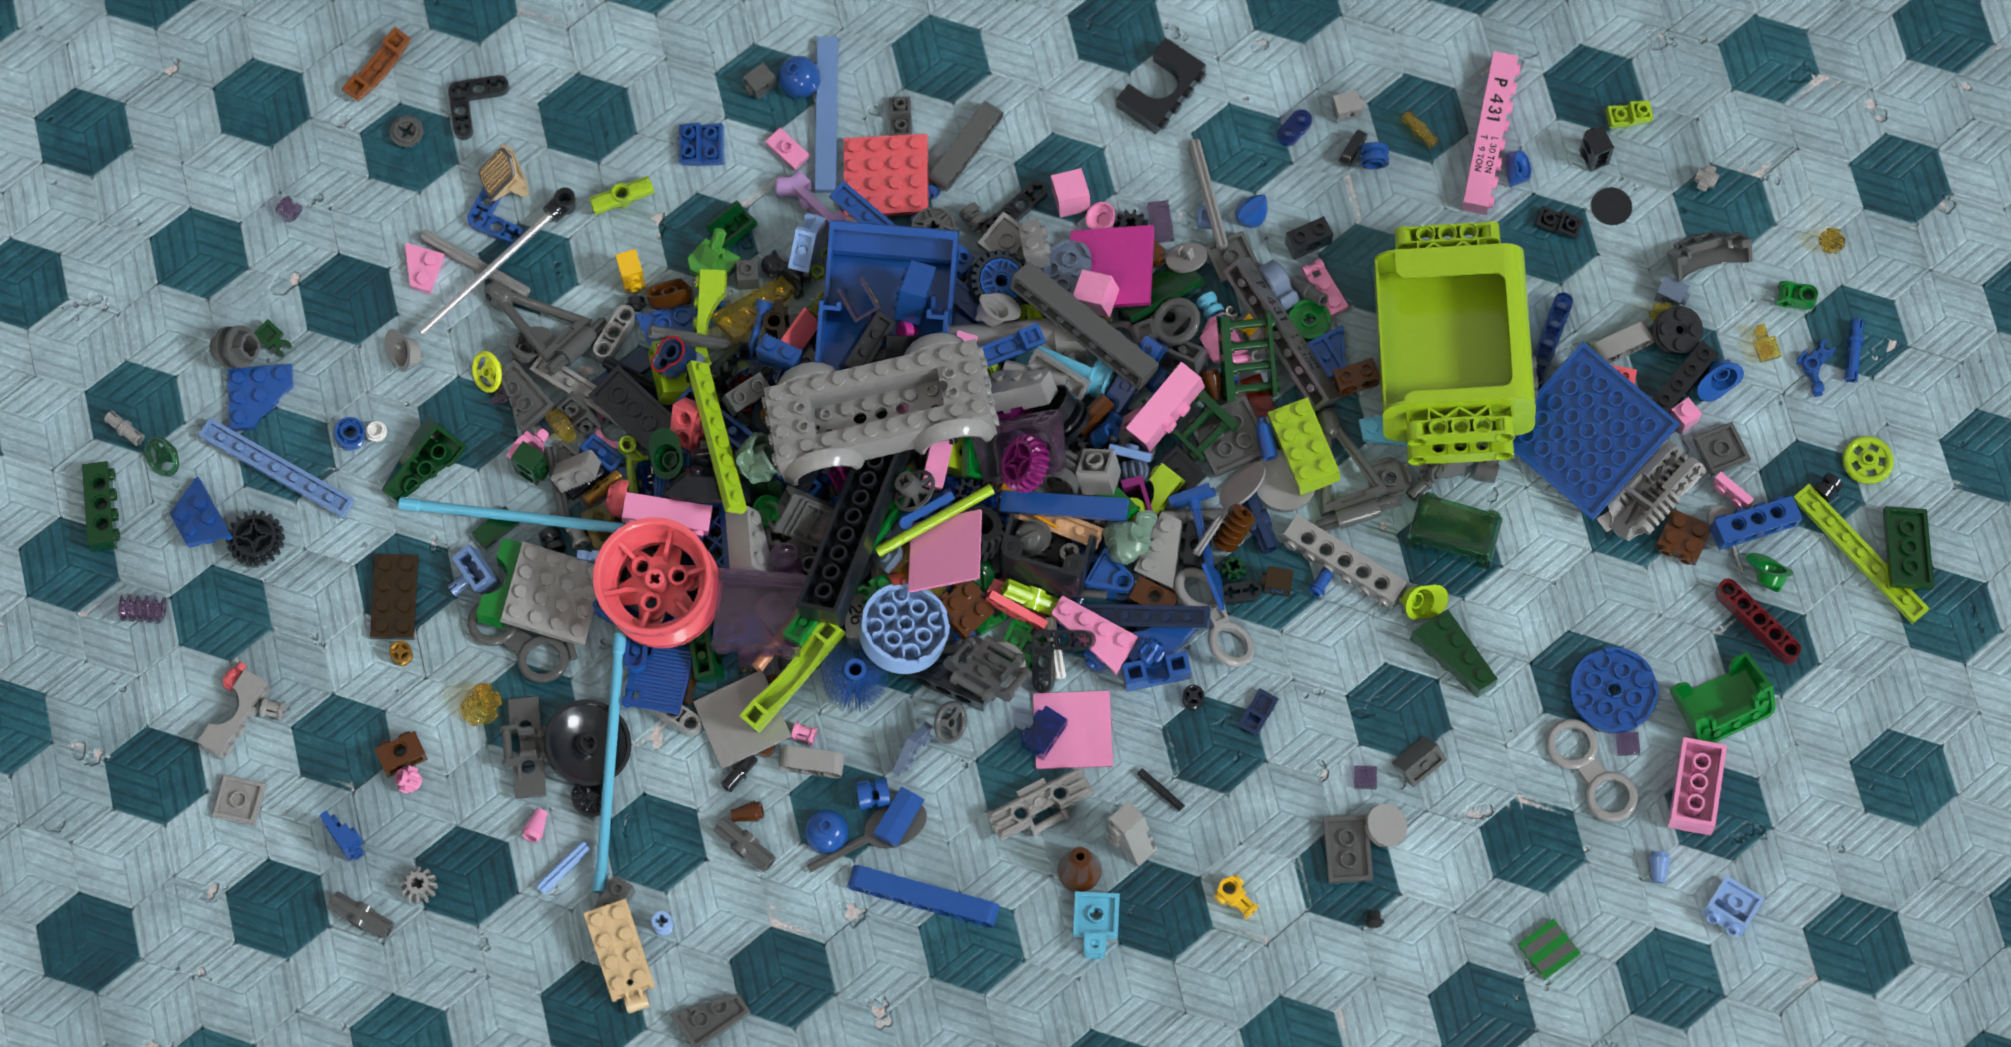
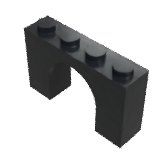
M1166 37L1153 52V62L1175 77L1178 83L1176 90L1167 97L1152 98L1128 83L1116 98V108L1155 134L1160 129L1164 130L1167 127L1172 114L1176 115L1179 112L1184 99H1189L1192 96L1196 84H1201L1207 75L1205 63Z

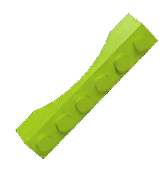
M700 269V275H696V288H699V296H695L694 308L698 309V316L693 319V330H697V333L707 335L712 314L726 296V270ZM692 345L696 352L703 355L704 363H708L710 366L712 362L708 349ZM721 391L718 393V400H720Z
M820 622L783 672L763 692L755 697L739 716L752 728L761 733L847 633L835 624Z

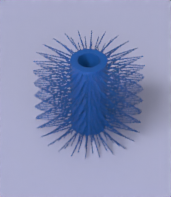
M854 639L853 653L850 643L849 650L845 649L842 651L841 649L839 655L833 651L836 655L835 657L832 656L836 660L835 662L829 659L827 664H824L825 666L823 667H826L829 661L835 663L832 664L834 666L826 667L832 669L829 670L832 672H828L831 674H824L823 672L827 671H822V675H831L822 676L823 678L832 677L822 679L824 680L822 683H827L823 688L826 687L829 690V686L826 685L834 683L832 685L835 686L830 687L829 694L832 696V693L838 692L836 696L841 697L839 701H843L845 704L848 701V708L852 692L853 697L855 692V705L857 707L858 700L859 710H861L860 702L865 703L871 698V696L867 695L872 694L874 698L878 696L876 692L879 695H883L882 691L875 687L878 685L880 686L878 688L882 689V687L884 688L887 685L877 681H880L878 680L881 679L879 677L887 678V676L878 675H887L888 672L885 670L882 672H886V674H877L881 673V671L876 670L879 669L876 668L878 666L871 664L873 661H868L870 658L865 655L866 653L863 651L862 646H860L858 659L857 651L855 658Z

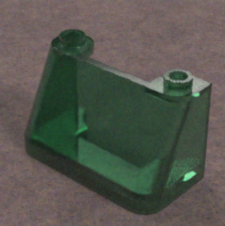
M1426 492L1419 497L1405 546L1416 549L1418 544H1424L1423 548L1427 549L1429 545L1470 557L1469 561L1471 562L1476 559L1479 561V568L1489 570L1503 518L1497 511L1481 510L1442 499L1434 493Z

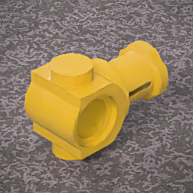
M1235 874L1234 876L1231 875L1228 878H1224L1213 895L1214 899L1220 905H1229L1231 908L1235 906L1244 914V918L1247 920L1256 912L1260 905L1254 904L1246 896L1247 892L1242 888L1244 882L1238 875ZM1232 886L1235 891L1232 894H1227L1223 891V887Z

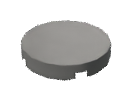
M1379 804L1367 813L1365 831L1374 844L1380 847L1391 848L1401 843L1406 837L1407 821L1397 807L1391 804Z

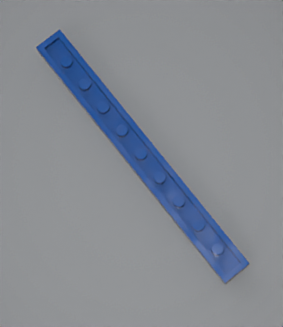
M842 181L829 196L858 222L895 225L845 181ZM957 278L954 304L977 324L984 323L975 319L979 304L977 302L974 303L972 300L973 296L969 294L970 288Z

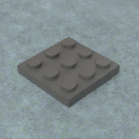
M1245 395L1237 398L1236 402H1228L1221 405L1238 423L1240 428L1234 434L1230 430L1224 431L1202 453L1215 478L1262 458L1256 432V426L1259 425L1258 420ZM1215 415L1209 416L1192 433L1198 445L1219 425L1218 422L1220 420ZM1196 417L1188 420L1187 425H1189Z

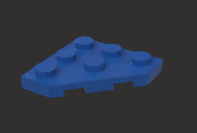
M292 364L228 369L229 423L231 430L235 432L253 430L258 425L259 420L279 403L278 400L294 387Z

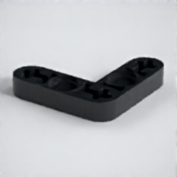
M488 76L456 81L450 84L448 93L455 136L458 139L467 140L473 135L469 101L506 95L509 91V83L505 76ZM489 83H490V85H491V91H489V88H488V85H487V84H489ZM497 83H502V89L497 88ZM478 84L485 87L481 93L473 91V88ZM467 87H469L471 94L467 93ZM458 88L461 90L460 95L455 93ZM463 106L467 110L463 115H457L455 113L456 108ZM460 121H464L465 133H461Z
M743 344L732 345L709 366L717 397L720 391H722V397L727 393L728 385L726 381L731 377L733 367L740 361L749 360L750 350L748 346ZM727 361L728 369L724 371V363ZM720 400V401H719L720 408H721L723 411H725L727 414L730 415V413L728 412V410L726 409V407L724 406V404H723L722 401Z
M1046 629L1035 632L1032 638V684L1035 691L1047 693L1054 687V650L1091 649L1096 642L1094 633L1090 630ZM1063 633L1069 637V643L1066 646L1061 645L1059 642V637ZM1043 634L1045 638L1053 637V642H1044L1043 646V642L1039 641V637H1042ZM1084 634L1086 638H1089V642L1086 644L1084 642H1075V638H1082ZM1045 655L1049 661L1045 668L1041 667L1038 663L1039 657ZM1039 671H1048V674H1044V681H1048V686H1044V689L1042 685H1039V681L1043 680V674H1039Z

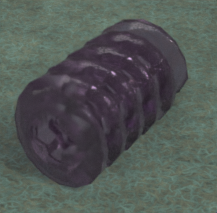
M128 594L126 600L121 595L118 610L120 620L126 621L129 618L130 622H134L137 618L139 622H143L146 619L148 623H152L155 620L159 624L166 616L167 601L165 596L162 597L161 602H158L157 596H154L152 602H150L148 595L145 596L144 601H141L140 595L136 596L135 601L132 600L131 594Z

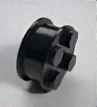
M1676 306L1666 309L1657 315L1652 325V336L1655 339V344L1665 353L1673 355L1682 354L1693 350L1700 343L1703 336V324L1695 311L1688 307Z

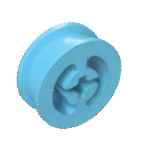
M1097 359L1088 380L1092 382L1084 395L1085 398L1089 396L1097 398L1101 393L1106 395L1117 375L1115 371L1100 359Z

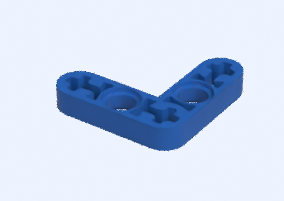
M483 187L468 214L469 225L474 230L512 245L518 238L515 237L512 240L510 234L515 235L517 232L520 237L524 234V231L518 225L493 215L501 198L493 201L490 206L482 205V200L488 197ZM480 209H481V210H482V213H481V219H482V221H479V220H478V221L475 223L473 218H474V217H475V218H478V217H479V215H480ZM494 223L502 225V229L499 232L491 231L490 228Z

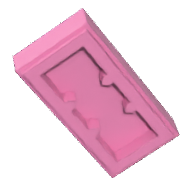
M779 128L765 141L766 145L794 171L810 158V155L782 128Z

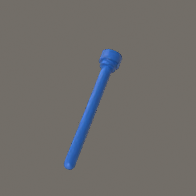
M757 298L755 305L758 313L747 345L750 350L749 360L753 358L763 326L764 315L771 311L774 305L772 302ZM749 368L742 370L741 373L748 374Z

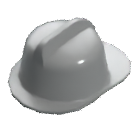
M1002 293L982 294L979 297L980 304L977 307L975 319L995 327L1004 321L1018 319L1021 315V309L1018 303L1008 295Z
M390 329L386 333L384 339L385 352L390 361L400 371L406 372L409 367H414L424 360L425 357L420 350L418 341L405 337L396 329Z

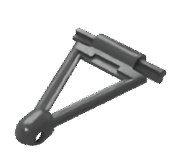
M490 282L485 288L484 295L486 300L505 312L545 363L550 361L545 366V370L548 371L550 376L552 374L555 375L564 366L569 367L594 345L598 336L607 325L606 319L602 317L588 327L592 319L514 293L500 282ZM516 303L573 324L546 347L512 305Z
M1326 407L1321 409L1317 414V419L1331 452L1332 439L1337 438L1373 487L1331 500V485L1321 488V516L1334 512L1336 514L1317 520L1316 525L1324 531L1340 527L1342 530L1382 516L1381 512L1401 506L1398 493L1377 500L1378 497L1389 494V489L1343 430L1336 412L1332 408Z

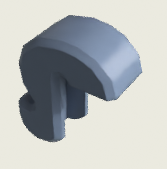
M1270 260L1257 268L1285 311L1299 302L1298 294L1292 289L1290 279L1281 264Z

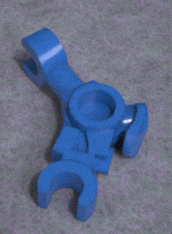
M1826 339L1820 343L1819 350L1814 349L1808 357V352L1803 351L1796 361V365H1802L1803 372L1810 376L1814 397L1823 396L1822 391H1825V388L1818 375L1819 369L1827 361L1828 357L1834 354L1836 349L1835 346L1830 350L1825 349L1824 346L1828 341Z

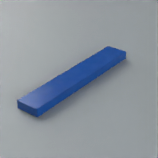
M1002 490L999 511L1006 514L1012 512L1021 515L1126 521L1129 500L1128 498L1037 492L1020 493Z

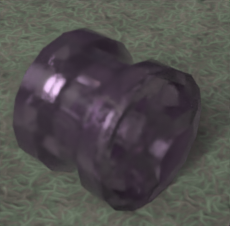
M286 196L278 203L275 211L277 214L285 216V220L291 223L300 215L302 206L294 203L290 196Z

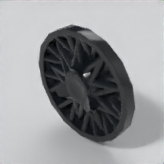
M575 785L571 794V802L575 810L587 817L600 816L603 785L596 787H580Z

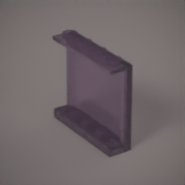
M719 568L713 640L711 641L712 650H716L717 653L721 654L733 651L746 656L751 655V653H759L763 657H772L773 655H782L786 659H794L795 656L800 657L801 647L784 639L782 633L799 612L796 603L807 576L804 574Z

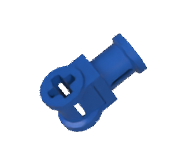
M1111 410L1105 417L1104 422L1098 425L1095 431L1090 433L1091 444L1096 449H1100L1111 434L1115 435L1116 440H1118L1119 427L1123 423V417L1119 412Z

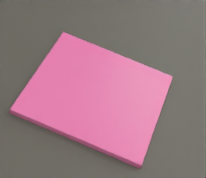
M981 509L957 514L910 540L909 593L980 579Z
M1110 691L1033 693L1034 728L1039 722L1041 732L1045 734L1035 733V735L1054 740L1042 727L1041 721L1046 720L1042 724L1052 723L1058 725L1055 728V731L1058 730L1055 734V740L1050 742L1047 747L1045 744L1041 749L1035 742L1036 769L1077 768L1079 766L1080 768L1113 767Z

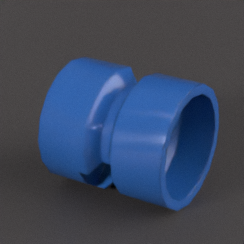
M887 777L874 779L873 783H870L868 780L856 782L860 810L870 809L874 804L878 807L890 806ZM872 791H878L879 795L873 797Z

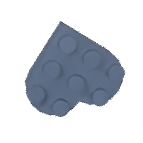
M1067 239L1050 247L1051 253L1049 258L1051 265L1040 269L1051 279L1056 280L1061 287L1073 294L1082 270L1090 271L1092 269V257L1089 248L1083 242L1079 243Z

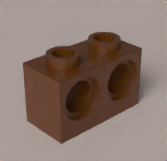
M1372 357L1333 370L1331 381L1340 395L1345 397L1378 386L1380 374Z

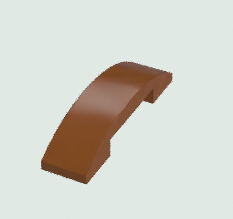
M394 26L382 40V47L358 75L355 73L341 88L342 91L357 102L367 96L392 70L409 45L411 38Z

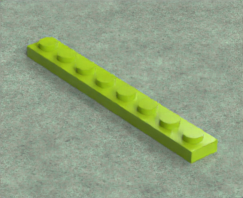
M691 360L686 366L725 512L743 514L748 509L709 364Z
M1810 484L1793 497L1795 503L1911 624H1914L1928 612L1930 608L1911 589L1889 586L1888 565Z

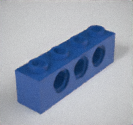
M1145 335L1139 344V348L1147 355L1153 357L1157 363H1159L1168 349L1148 335ZM1119 375L1105 396L1115 405L1112 410L1119 412L1123 417L1140 390H1137Z
M1779 496L1767 504L1760 502L1755 504L1753 508L1747 510L1740 508L1728 516L1726 514L1718 515L1714 518L1709 529L1718 549L1723 550L1797 527L1803 518L1793 496L1786 498ZM1770 512L1775 513L1778 518L1773 517ZM1751 518L1756 519L1759 524L1752 522ZM1732 524L1738 526L1739 530L1734 529Z

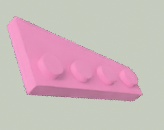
M1063 595L1051 613V616L1066 630H1090L1093 632L1096 642L1089 650L1102 663H1105L1116 676L1138 641V636ZM1085 634L1084 637L1077 638L1080 642H1084V644L1089 642V638H1086Z

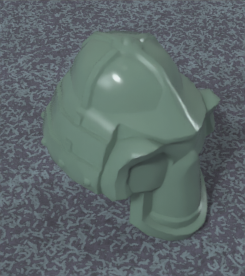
M754 432L734 454L737 472L744 475L752 484L768 482L773 478L774 474L778 473L776 466L773 464L772 453L774 451L773 447L770 446L768 435L762 432Z
M1144 510L1137 513L1135 523L1132 521H1118L1104 527L1102 531L1109 551V557L1113 562L1128 565L1135 561L1138 556L1151 554L1149 549L1152 544L1150 536L1157 522L1156 512Z

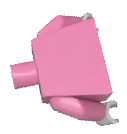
M1228 306L1225 313L1221 312L1217 315L1225 314L1232 321H1236L1238 313L1234 315L1229 314L1233 311V307ZM1215 315L1208 319L1200 340L1204 345L1203 348L1206 349L1207 360L1211 358L1214 363L1220 365ZM1237 329L1231 332V341L1243 342L1244 340ZM1240 350L1232 353L1233 362L1236 364L1257 362L1263 359L1257 360L1254 358V356L1260 354L1257 350H1254L1251 355L1248 354L1249 350Z

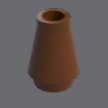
M1218 369L1202 372V381L1208 395L1214 401L1222 399L1221 373L1218 372Z
M753 800L730 811L733 822H759L760 819L764 818V809L761 801L756 802Z

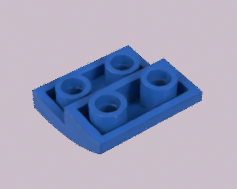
M699 122L680 124L679 164L689 166L724 165V125L722 123L701 125Z

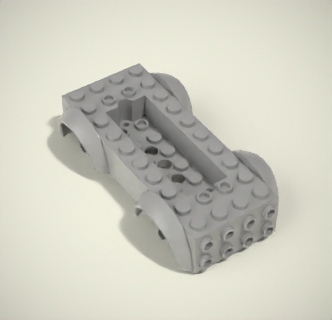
M934 333L915 340L907 348L904 356L839 371L830 365L817 362L803 363L792 367L782 375L777 385L764 388L765 396L762 397L763 407L767 412L765 421L767 428L770 429L768 438L770 446L773 447L774 451L772 453V460L778 471V476L782 475L785 483L788 482L796 486L799 485L798 479L815 470L821 469L822 474H826V471L830 473V467L850 466L857 470L861 469L864 460L915 449L922 455L932 445L945 440H949V444L954 445L953 438L955 444L958 443L959 437L969 436L980 437L985 442L991 441L994 435L997 434L996 426L1000 424L995 410L996 404L991 390L992 384L987 371L988 365L983 347H978L976 339L964 341L953 334ZM907 404L909 409L906 413L899 414L896 411L898 406ZM881 411L887 412V416L883 419L876 417ZM857 414L866 415L865 422L861 424L856 423L854 418Z

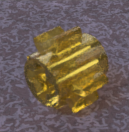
M1827 228L1826 231L1820 234L1819 245L1824 247L1823 252L1837 254L1838 251L1844 248L1845 236L1840 235L1842 230Z

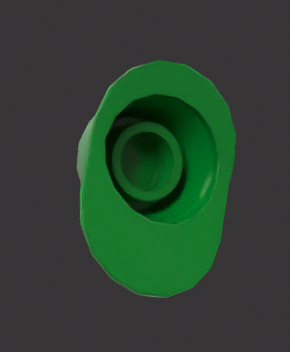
M1749 553L1746 556L1747 561L1757 569V581L1772 591L1780 592L1787 577L1792 576L1794 573L1791 569L1781 565L1769 556L1759 553Z

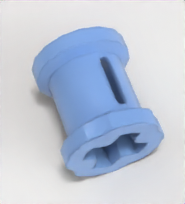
M658 911L653 915L652 925L655 932L662 936L668 935L673 929L671 916L665 911ZM661 920L666 921V923H664V927L659 926Z

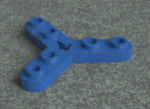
M596 598L592 603L594 614L616 626L603 611ZM629 606L625 607L627 612L639 619L638 611ZM666 613L663 623L672 621L676 618ZM626 637L625 668L630 673H640L646 668L648 647Z

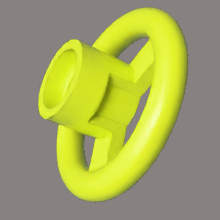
M480 351L475 355L472 362L473 378L482 391L487 393L496 391L501 384V370L503 367L491 352ZM485 357L484 366L482 369H478L480 359ZM480 376L487 378L491 386H486Z

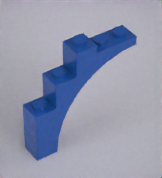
M1057 622L1058 630H1066L1059 622ZM1150 628L1140 632H1133L1132 634L1138 636V641L1124 663L1142 660L1138 656L1140 649L1137 648L1142 639L1145 640L1150 637L1158 639L1164 645L1162 651L1165 652V655L1177 653L1198 629ZM1086 650L1084 653V663L1092 671L1096 669L1101 673L1107 665L1102 663L1091 650Z

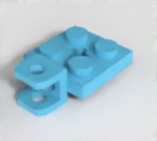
M1075 891L1073 937H1084V955L1087 959H1103L1106 953V938L1118 939L1119 893ZM1094 910H1099V914L1103 916L1098 920H1094L1093 917H1090V914H1094Z

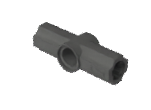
M727 816L722 818L714 828V832L730 844V847L736 854L743 859H748L763 873L769 870L776 860L772 853L759 844V840L752 833L741 829Z
M338 891L332 895L327 906L328 909L346 918L355 927L361 930L366 929L384 940L389 937L395 925L393 921L378 914L362 901L357 902Z

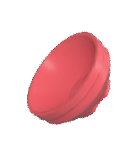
M621 479L609 486L605 506H607L611 515L616 518L621 516L629 480Z

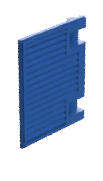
M683 646L672 648L648 647V649L652 650L650 656H647L646 668L640 673H629L625 687L626 693L622 698L621 705L626 708L631 706L679 715L693 666L690 648ZM635 692H640L638 699H633Z

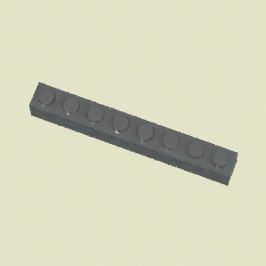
M1029 261L1013 275L1010 289L1137 390H1140L1156 376L1159 363L1153 357L1147 355L1137 344L1128 340L1120 331L1109 325L1104 318L1099 317L1087 305L1075 298L1071 292L1061 287L1056 280L1046 275L1039 267Z

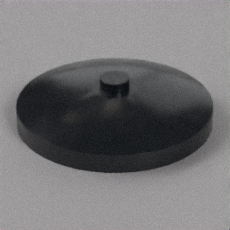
M591 699L577 700L563 706L550 719L544 734V751L551 768L563 780L580 787L603 785L609 705ZM620 714L614 778L625 768L630 757L632 745L629 728Z

